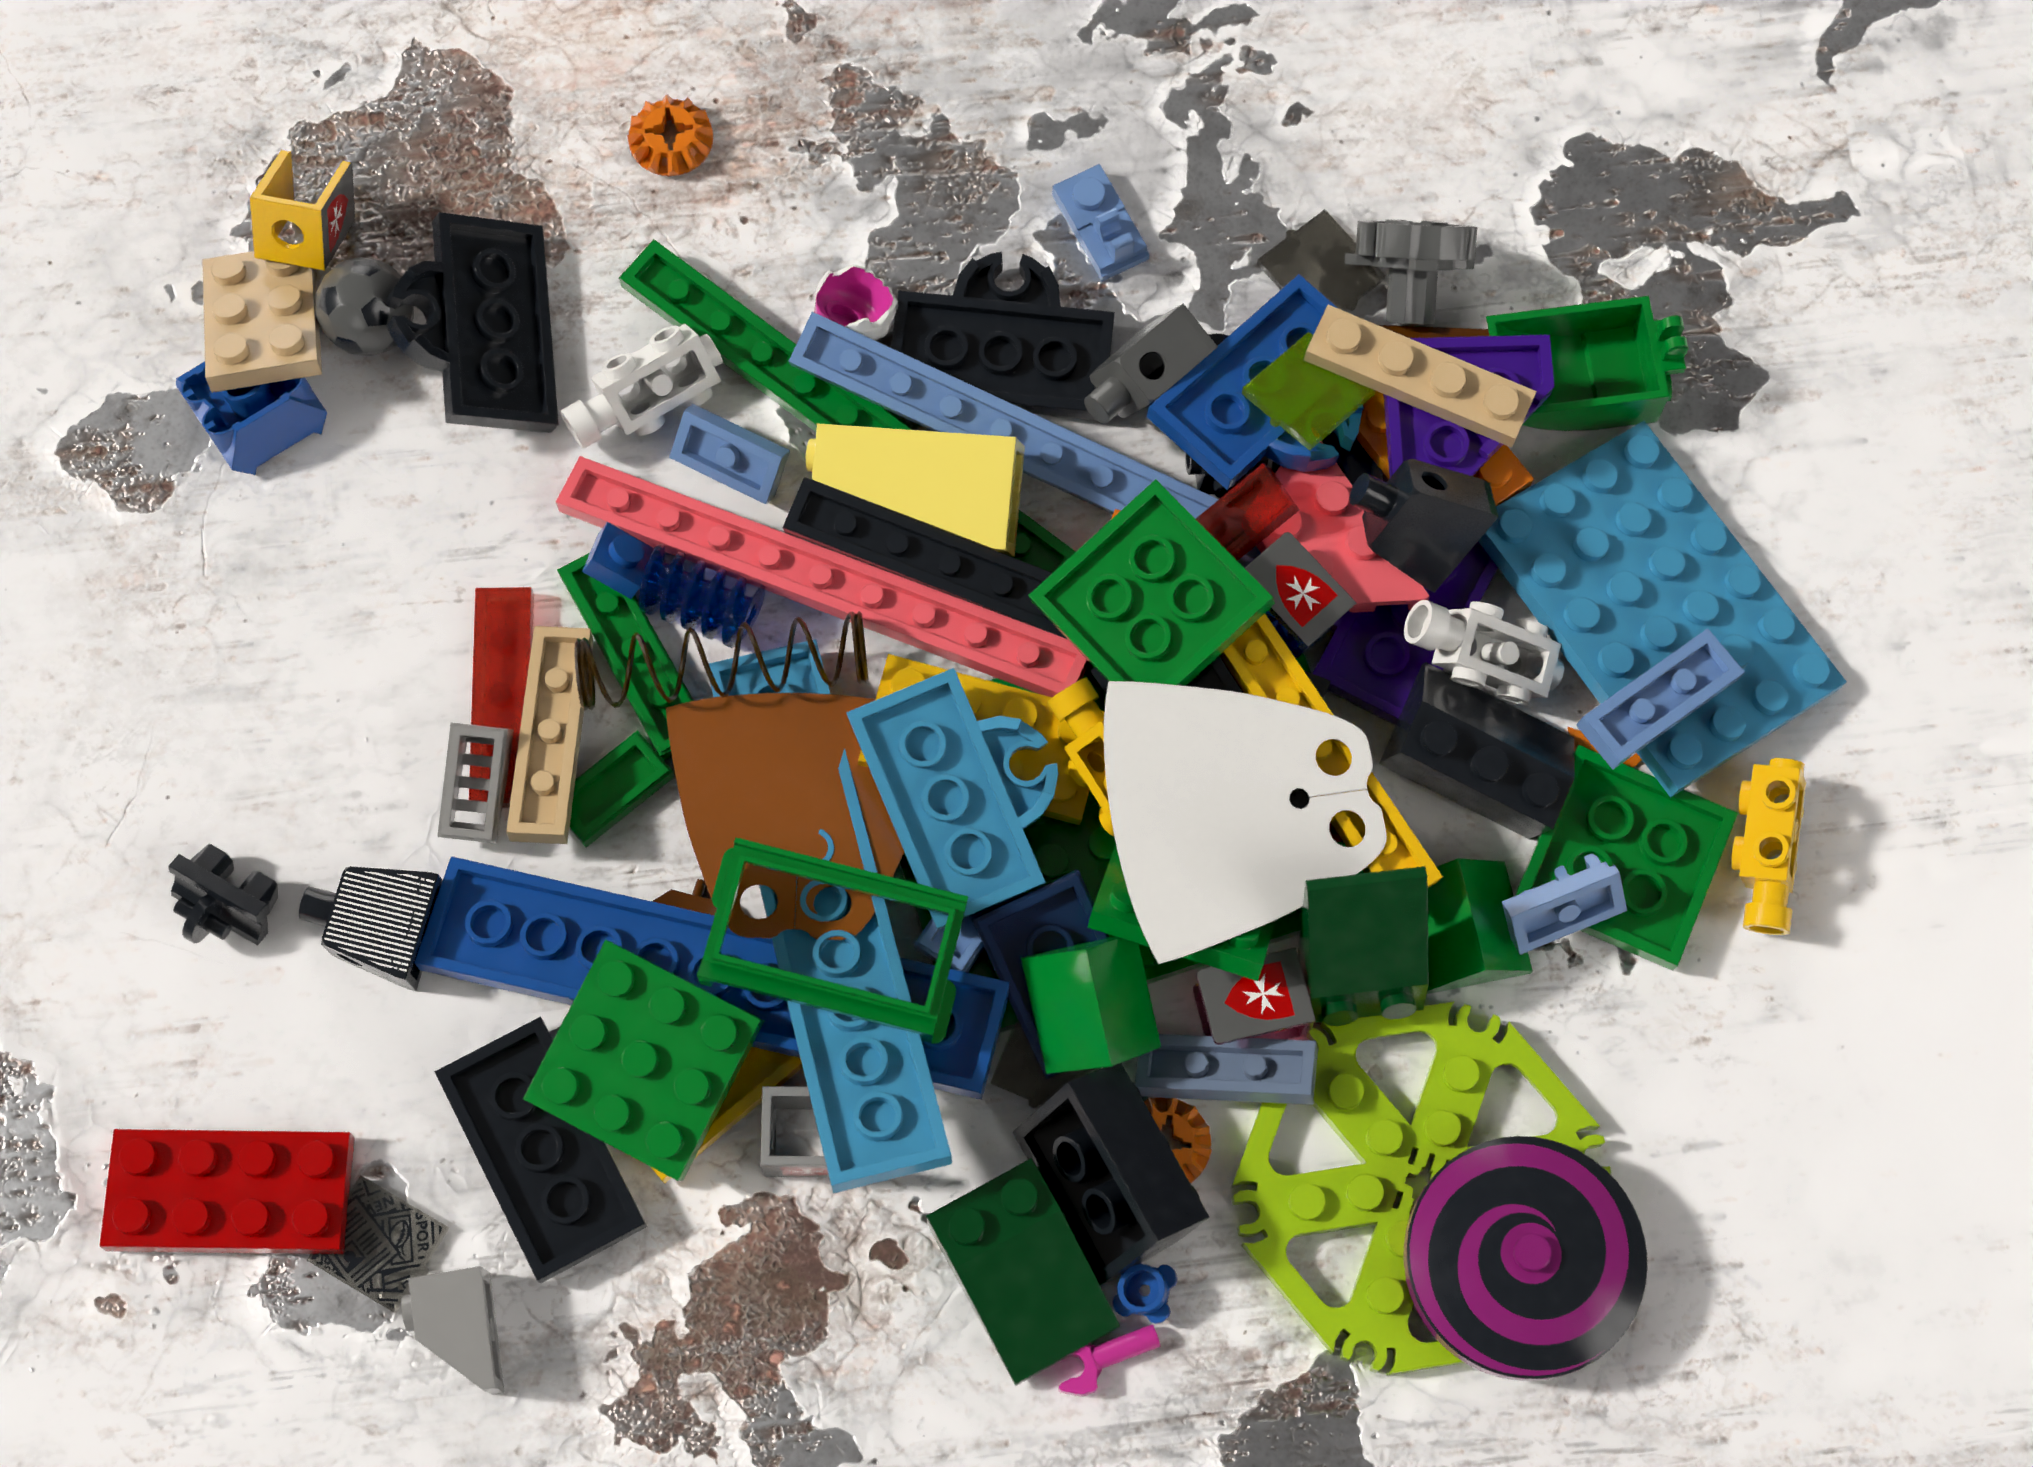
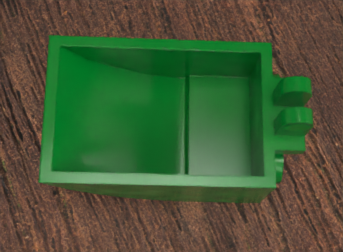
M1649 296L1486 316L1489 336L1550 335L1555 386L1551 395L1522 424L1523 426L1555 431H1586L1637 425L1642 421H1645L1646 424L1658 422L1666 403L1672 399L1670 375L1684 373L1686 370L1684 358L1689 347L1687 338L1681 336L1684 331L1682 316L1674 315L1662 320L1654 319Z

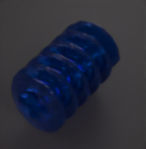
M663 544L657 545L648 559L641 579L639 594L641 611L652 615L660 609L661 619L670 624L677 621L680 617L681 626L685 630L689 627L696 630L701 625L702 636L709 640L717 638L722 632L723 645L734 648L737 632L742 622L748 623L752 629L763 605L765 586L761 584L756 592L749 597L746 595L747 579L741 576L732 588L729 589L725 587L727 574L725 569L720 568L711 580L705 579V561L699 560L692 570L687 572L685 571V553L679 551L668 564L664 562L666 546ZM745 628L743 630L742 640L748 634Z

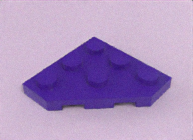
M1550 335L1410 338L1537 391L1524 422L1551 395L1554 389ZM1383 394L1390 477L1403 461L1409 459H1416L1474 476L1503 445Z

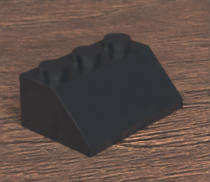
M1427 662L1423 663L1379 764L1527 839L1553 830L1575 778L1574 737L1478 688L1456 683L1451 680V674Z
M1122 1063L1112 1067L1101 1068L1066 1083L1013 1131L1026 1158L1033 1159L1055 1198L1100 1286L1119 1277L1128 1268L1141 1264L1180 1241L1209 1218L1207 1211L1200 1201L1198 1192L1189 1182L1173 1154L1167 1138L1161 1133L1142 1100L1137 1086L1130 1079Z

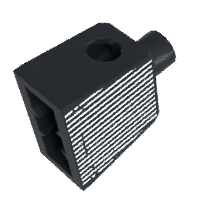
M346 867L342 873L336 893L310 886L306 888L299 906L300 920L325 926L321 945L332 956L403 988L417 991L423 971L418 969L415 960L443 880L439 874L432 872Z

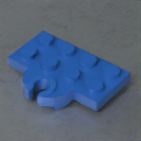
M1298 274L1222 341L1212 353L1149 406L1146 417L1226 490L1232 487L1265 456L1284 468L1303 472L1327 469L1335 465L1339 457L1337 450L1332 445L1321 444L1316 441L1311 431L1316 428H1326L1333 431L1338 438L1340 447L1350 451L1359 433L1361 414L1364 407L1358 392L1347 382L1349 379L1306 362L1304 358L1327 305L1336 306Z

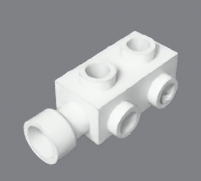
M686 324L680 327L669 326L655 333L650 338V344L632 354L622 353L605 362L602 366V371L591 377L599 395L584 404L581 400H578L560 411L579 446L585 449L602 439L601 432L615 424L626 435L634 431L638 436L648 435L663 426L666 421L663 414L681 404L684 408H688L692 404L699 406L710 399L713 394L710 387L721 382L715 367L723 363L722 357L712 339L707 334L699 337ZM681 357L676 366L666 367L667 364ZM634 384L629 393L619 394L620 391Z
M1420 600L1412 607L1404 625L1406 641L1426 650L1435 649L1431 664L1452 671L1451 680L1456 683L1475 688H1484L1485 685L1498 689L1496 697L1503 701L1518 705H1529L1531 698H1548L1549 691L1559 685L1564 674V663L1558 658L1561 643L1546 638L1549 628L1529 620L1518 619L1515 620L1514 625L1503 621L1504 610L1498 606L1473 601L1470 603L1469 608L1448 610L1428 600ZM1503 665H1508V669H1504Z

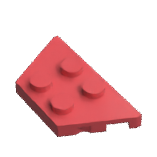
M1312 430L1311 434L1316 441L1323 444L1320 438L1315 433V431ZM1337 463L1327 469L1308 472L1280 466L1245 516L1243 524L1244 529L1261 553L1284 533H1291L1353 598L1356 604L1348 610L1352 613L1374 612L1376 606L1408 604V610H1411L1418 601L1429 599V594L1421 584L1373 552L1368 546L1362 519L1364 510L1350 504L1349 497L1353 486Z

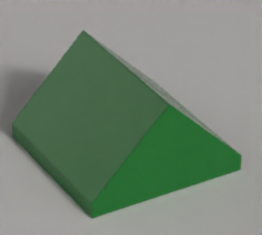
M1457 858L1437 866L1443 877L1428 888L1429 985L1427 994L1531 974L1533 969L1529 954L1526 952L1520 955L1511 941L1502 901L1514 897L1505 861Z
M1112 936L1020 958L1047 1074L1112 1067L1161 1047L1138 943Z

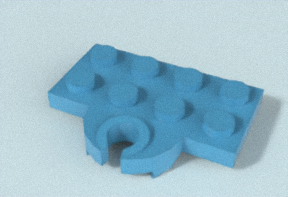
M954 668L846 712L917 884L968 896L964 919L1046 883L1024 833V829L1040 819L1052 802L1058 779L1057 763L1045 765L1041 774L1030 781L1018 779L1012 774L1009 767V760L1017 751L1028 749L1038 752L1048 744V741L1040 732L1024 723L1022 719L996 716L977 721ZM929 910L936 929L945 927L948 915Z

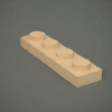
M1329 304L1306 350L1304 358L1306 362L1511 448L1537 392Z
M534 626L506 830L510 842L568 843L584 710L581 707L578 695L574 646L577 638L582 640L585 637L588 639L592 651L593 636L590 628Z

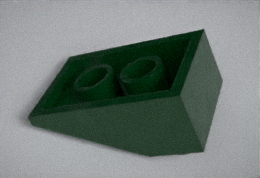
M1425 866L1305 880L1298 957L1316 1020L1308 1022V1024L1324 1022L1329 1026H1343L1362 1017L1382 1015L1387 1019H1401L1412 1015L1416 1011L1424 1010L1429 985L1428 877Z
M1032 1158L926 1216L933 1237L1015 1386L1069 1357L1071 1353L1092 1344L1120 1328V1324L1072 1230Z

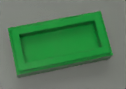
M638 730L575 780L569 828L586 848L675 777L670 767Z

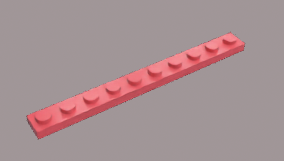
M579 456L556 500V505L561 513L601 528L609 522L653 548L845 620L849 612L857 614L860 611L864 628L1044 696L1054 697L1065 688L1081 680L1090 663L1066 638Z

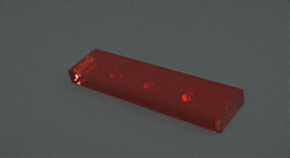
M532 587L475 588L471 725L514 730L502 808H510L533 640L534 592ZM470 743V754L493 756L494 745ZM470 766L469 777L490 779L491 768ZM469 789V800L487 802L489 791Z

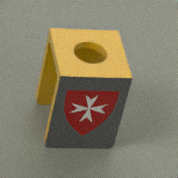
M281 150L250 196L254 258L325 271L355 221L352 162L342 161L316 204L294 201L291 151ZM287 221L293 222L301 229L304 237L303 242L290 244L279 238L278 235Z

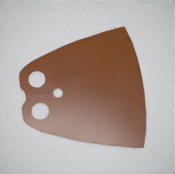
M758 693L730 695L723 698L721 696L666 707L668 734L682 811L692 847L711 899L723 855L726 850L734 847L735 837L823 859L827 854L828 844L825 838L819 834V830L822 829L830 835L834 843V852L829 861L864 870L838 770L844 749L877 873L890 877L894 876L904 850L869 767L858 765L861 748L846 712L873 702L875 699L817 693ZM746 863L728 928L738 936L746 938H773L782 931L794 929V924L795 929L803 930L815 939L832 930H843L856 936L870 921L875 913L871 895L845 889L851 897L852 905L849 913L844 918L835 921L813 920L804 913L800 905L802 890L813 880ZM819 884L809 890L806 896V904L811 912L817 914L814 908L816 895L827 887H833L832 885ZM765 885L775 892L778 904L776 910L770 916L755 919L743 912L740 906L741 895L749 887ZM835 936L826 940H845L846 938Z

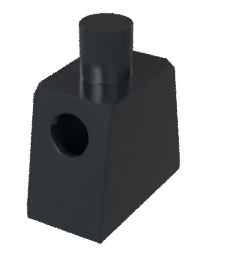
M1416 459L1403 461L1387 482L1367 473L1360 475L1355 481L1349 497L1350 504L1364 510L1362 519L1367 544L1371 550L1434 593L1498 518L1489 482Z

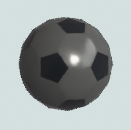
M357 257L338 263L323 277L315 294V316L323 334L337 347L351 354L373 356L391 350L397 344L390 336L387 324L393 316L404 315L411 321L414 319L413 305H403L397 309L386 306L389 294L402 278V275L392 266L377 259Z

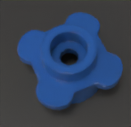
M1142 1263L1125 1270L1118 1282V1294L1114 1296L1112 1301L1116 1313L1123 1317H1129L1132 1314L1147 1316L1148 1320L1154 1324L1166 1321L1171 1313V1309L1167 1304L1170 1289L1178 1281L1175 1270L1166 1264L1155 1268ZM1143 1285L1150 1287L1148 1296L1140 1294V1288Z

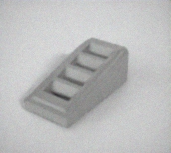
M450 723L437 837L497 843L514 730ZM467 742L494 745L493 756L466 754ZM463 765L491 768L490 779L462 776ZM459 788L489 791L488 801L458 799ZM459 810L486 813L485 825L455 822V812Z

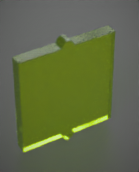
M1310 332L1305 334L1247 383L1241 393L1270 417V424L1273 427L1281 426L1309 451L1376 393L1371 388L1304 361L1306 350L1313 338Z

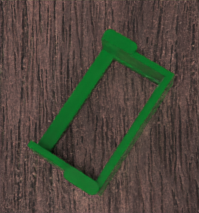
M735 837L734 847L726 850L723 855L712 894V903L716 908V912L697 977L700 984L712 987L713 982L920 1034L921 1041L938 1044L945 1038L956 996V987L948 980L968 896ZM746 863L947 914L948 918L925 1006L721 954Z

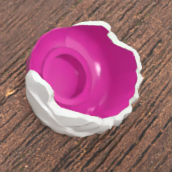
M850 265L838 272L827 271L818 282L815 291L816 302L814 312L873 340H878L889 332L894 324L898 301L892 293V288L885 286L883 279L876 278L873 271H866L864 267L859 265Z

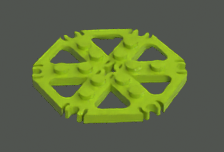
M1455 1001L1424 1006V1010L1416 1011L1412 1015L1401 1019H1387L1379 1015L1357 1018L1354 1022L1343 1026H1329L1322 1022L1319 1027L1328 1033L1334 1043L1330 1046L1325 1035L1313 1027L1306 1035L1308 1040L1316 1041L1318 1049L1313 1107L1361 1164L1294 1175H1281L1277 1173L1270 1165L1269 1153L1287 1103L1262 1102L1231 1188L1238 1185L1256 1186V1191L1242 1190L1231 1198L1232 1205L1250 1204L1258 1212V1219L1254 1223L1239 1225L1237 1228L1238 1236L1254 1237L1262 1232L1265 1239L1255 1243H1242L1241 1246L1330 1354L1334 1353L1335 1341L1341 1331L1348 1335V1337L1343 1341L1340 1348V1359L1346 1362L1349 1361L1355 1345L1366 1343L1373 1349L1374 1353L1370 1366V1371L1377 1373L1381 1370L1388 1357L1387 1350H1392V1367L1386 1376L1465 1363L1449 1352L1439 1341L1428 1343L1418 1341L1412 1336L1408 1328V1320L1414 1303L1405 1277L1404 1240L1414 1199L1412 1198L1413 1188L1405 1184L1406 1177L1415 1178L1426 1167L1429 1157L1433 1158L1428 1170L1430 1181L1446 1164V1161L1449 1162L1458 1154L1473 1147L1467 1146L1492 1072L1502 1065H1510L1517 1068L1553 1109L1556 1116L1553 1130L1548 1134L1533 1137L1565 1144L1579 1150L1583 1154H1585L1586 1149L1601 1147L1605 1143L1604 1136L1597 1134L1587 1135L1581 1140L1576 1133L1583 1130H1597L1600 1125L1510 1022L1505 1025L1504 1037L1498 1044L1493 1040L1500 1028V1017L1497 1015H1492L1485 1031L1475 1032L1467 1023L1471 1006L1464 1004L1456 1013L1453 1025H1449V1012ZM1413 1032L1425 1033L1434 1041L1436 1050L1410 1124L1358 1064L1356 1049L1363 1041ZM1413 1149H1415L1417 1151L1415 1153L1412 1164H1409L1408 1161ZM1603 1166L1609 1174L1612 1173L1610 1166ZM1400 1195L1397 1209L1393 1208L1396 1196ZM1375 1225L1349 1302L1339 1308L1327 1306L1289 1262L1286 1255L1288 1242L1295 1237Z

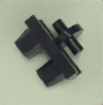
M212 844L205 846L191 860L178 854L168 866L169 872L175 875L171 896L178 899L173 912L186 919L182 931L185 939L192 943H199L211 933L224 940L232 930L252 943L259 945L268 934L267 915L278 899V884L275 880L259 871H252L239 888L226 881L234 871L233 860L226 852Z

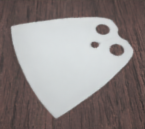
M1108 681L1104 713V761L1111 821L1127 890L1141 930L1158 964L1216 945L1293 912L1303 906L1305 880L1355 875L1376 859L1384 849L1386 828L1382 809L1372 801L1368 790H1365L1368 789L1367 779L1373 769L1369 742L1362 730L1352 723L1319 710L1246 693L1159 683ZM1329 739L1339 740L1349 748L1352 755V763L1344 774L1338 776L1329 775L1318 767L1316 751L1323 741ZM1297 788L1305 790L1310 797L1309 804L1303 809L1295 808L1289 800L1290 793ZM1343 810L1357 813L1365 824L1363 840L1353 847H1343L1337 844L1332 839L1329 831L1332 817Z

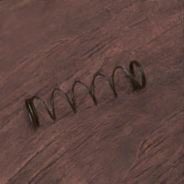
M860 611L857 614L849 612L844 620L837 666L832 681H829L822 667L806 623L802 618L796 617L791 625L783 675L780 685L777 687L769 675L753 630L748 623L742 622L737 632L732 669L725 692L720 690L715 681L697 632L692 627H689L684 635L679 673L672 697L666 696L656 675L642 636L635 632L630 643L624 687L618 702H613L606 691L588 639L585 637L582 640L577 638L574 646V657L580 704L584 711L594 709L596 679L605 700L614 708L622 705L630 685L636 640L639 642L650 675L660 696L668 703L673 702L681 689L690 634H692L711 685L722 698L727 697L733 688L744 628L747 630L768 685L775 692H780L787 681L798 622L805 634L820 676L829 687H833L840 676L851 619L857 682L859 684L862 682L867 683L869 679L862 613Z

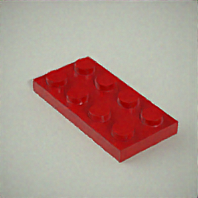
M114 1129L99 1247L105 1251L344 1254L355 1137L350 1132Z

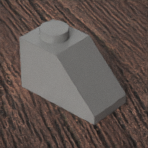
M478 1266L408 1278L410 1295H404L401 1298L402 1318L406 1331H414L415 1340L482 1390L492 1395L505 1393L490 1273L483 1267Z

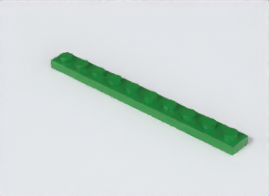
M655 239L651 241L619 277L623 289L673 326L680 327L686 324L699 337L707 334L717 347L725 365L815 432L817 424L911 430L882 407L791 366L788 361L796 346L794 342ZM1019 510L1015 557L1013 558L1053 573L1076 551Z

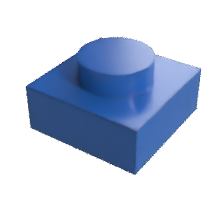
M607 522L598 533L582 572L632 599L643 583L656 549Z

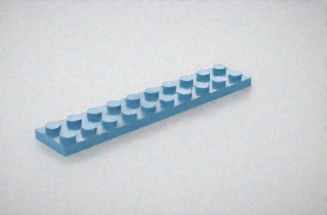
M814 639L813 642L823 667L817 640ZM805 641L793 644L787 681L780 692H775L768 685L756 654L753 653L739 656L734 685L728 696L758 693L830 694L829 686L820 676L808 642ZM787 646L761 651L769 675L776 687L780 685ZM733 658L709 663L715 681L722 692L726 691L729 683ZM711 685L713 697H720ZM844 748L838 770L864 870L877 873ZM819 829L818 834L822 835L828 844V851L823 860L829 861L834 852V843L826 831ZM813 880L804 887L800 896V905L804 913L811 919L822 922L835 921L844 918L849 913L852 905L851 897L844 888L833 886L821 890L814 900V908L817 912L815 914L807 907V893L812 887L826 883ZM759 885L766 917H768L777 908V895L768 886ZM871 895L875 913L856 936L843 930H832L815 939L807 932L795 929L794 924V929L782 931L772 938L779 969L911 1002L884 898ZM835 936L846 938L845 940H826ZM787 1001L833 1194L952 1164V1155L920 1034Z

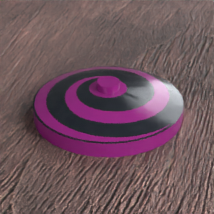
M1527 1136L1504 1137L1486 1141L1458 1154L1446 1163L1424 1187L1412 1209L1405 1232V1277L1409 1293L1422 1321L1432 1335L1458 1359L1484 1373L1500 1378L1517 1381L1548 1380L1570 1374L1595 1362L1622 1338L1635 1318L1643 1298L1648 1269L1647 1249L1641 1222L1633 1204L1619 1183L1601 1165L1579 1150L1553 1140Z

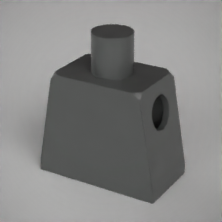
M1182 303L1141 328L1090 374V380L1096 389L1085 397L1084 404L1093 418L1103 424L1108 423L1116 415L1124 419L1157 400L1218 346Z

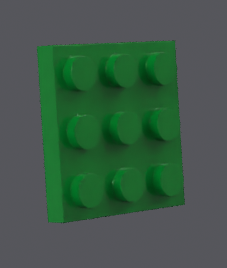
M1156 479L1028 595L1032 603L1107 681L1145 682L1186 686L1275 605L1273 596Z
M1578 745L1574 751L1575 778L1553 830L1539 835L1514 896L1556 880L1554 871L1562 865L1570 876L1586 870L1584 856L1594 854L1601 863L1606 861L1609 867L1615 865L1620 872L1627 911L1579 931L1673 971L1679 965L1738 812L1686 790H1682L1670 798L1655 777L1623 763L1612 769L1599 753Z
M605 939L523 1100L677 1181H683L765 1020Z

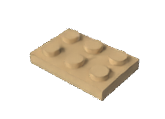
M254 251L202 259L205 378L211 393L322 375L320 327L315 316L316 269L254 258Z

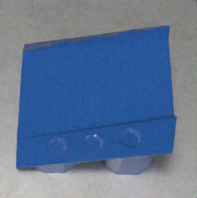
M204 361L176 378V386L232 471L256 475L258 466L312 433L322 435L327 411L305 377L211 393L205 378Z

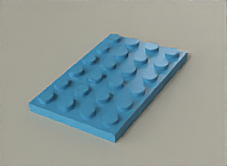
M1645 421L1640 422L1496 506L1498 518L1478 541L1538 622L1549 628L1547 634L1550 638L1561 643L1560 651L1600 704L1707 628L1745 671L1735 683L1637 752L1670 798L1831 696L1847 683Z

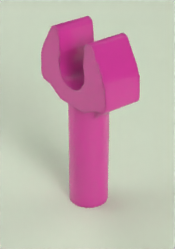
M1153 1324L1096 1346L1086 1345L1071 1353L1069 1357H1078L1083 1362L1084 1371L1079 1377L1070 1378L1061 1383L1058 1388L1059 1392L1073 1396L1092 1394L1097 1391V1379L1104 1368L1161 1347Z

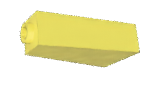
M817 424L816 439L810 438L806 448V468L808 472H812V480L1002 554L1015 557L1025 446L1017 437Z

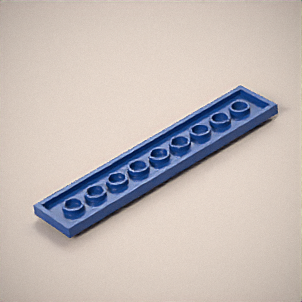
M450 857L415 960L419 970L572 1005L606 939L765 1020L752 1047L800 1058L787 1000L713 982L712 987L700 984L697 973L704 956L714 915L457 857ZM729 928L727 929L721 954L779 969L772 938H746L738 936ZM900 958L911 1003L925 1006L935 965ZM950 969L948 980L955 985L956 996L945 1038L938 1044L922 1041L934 1089L982 1100L1008 1002L1010 982Z

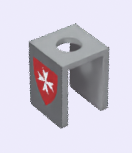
M763 1086L760 1166L765 1176L829 1177L824 1156H775L777 1109H813L808 1087Z

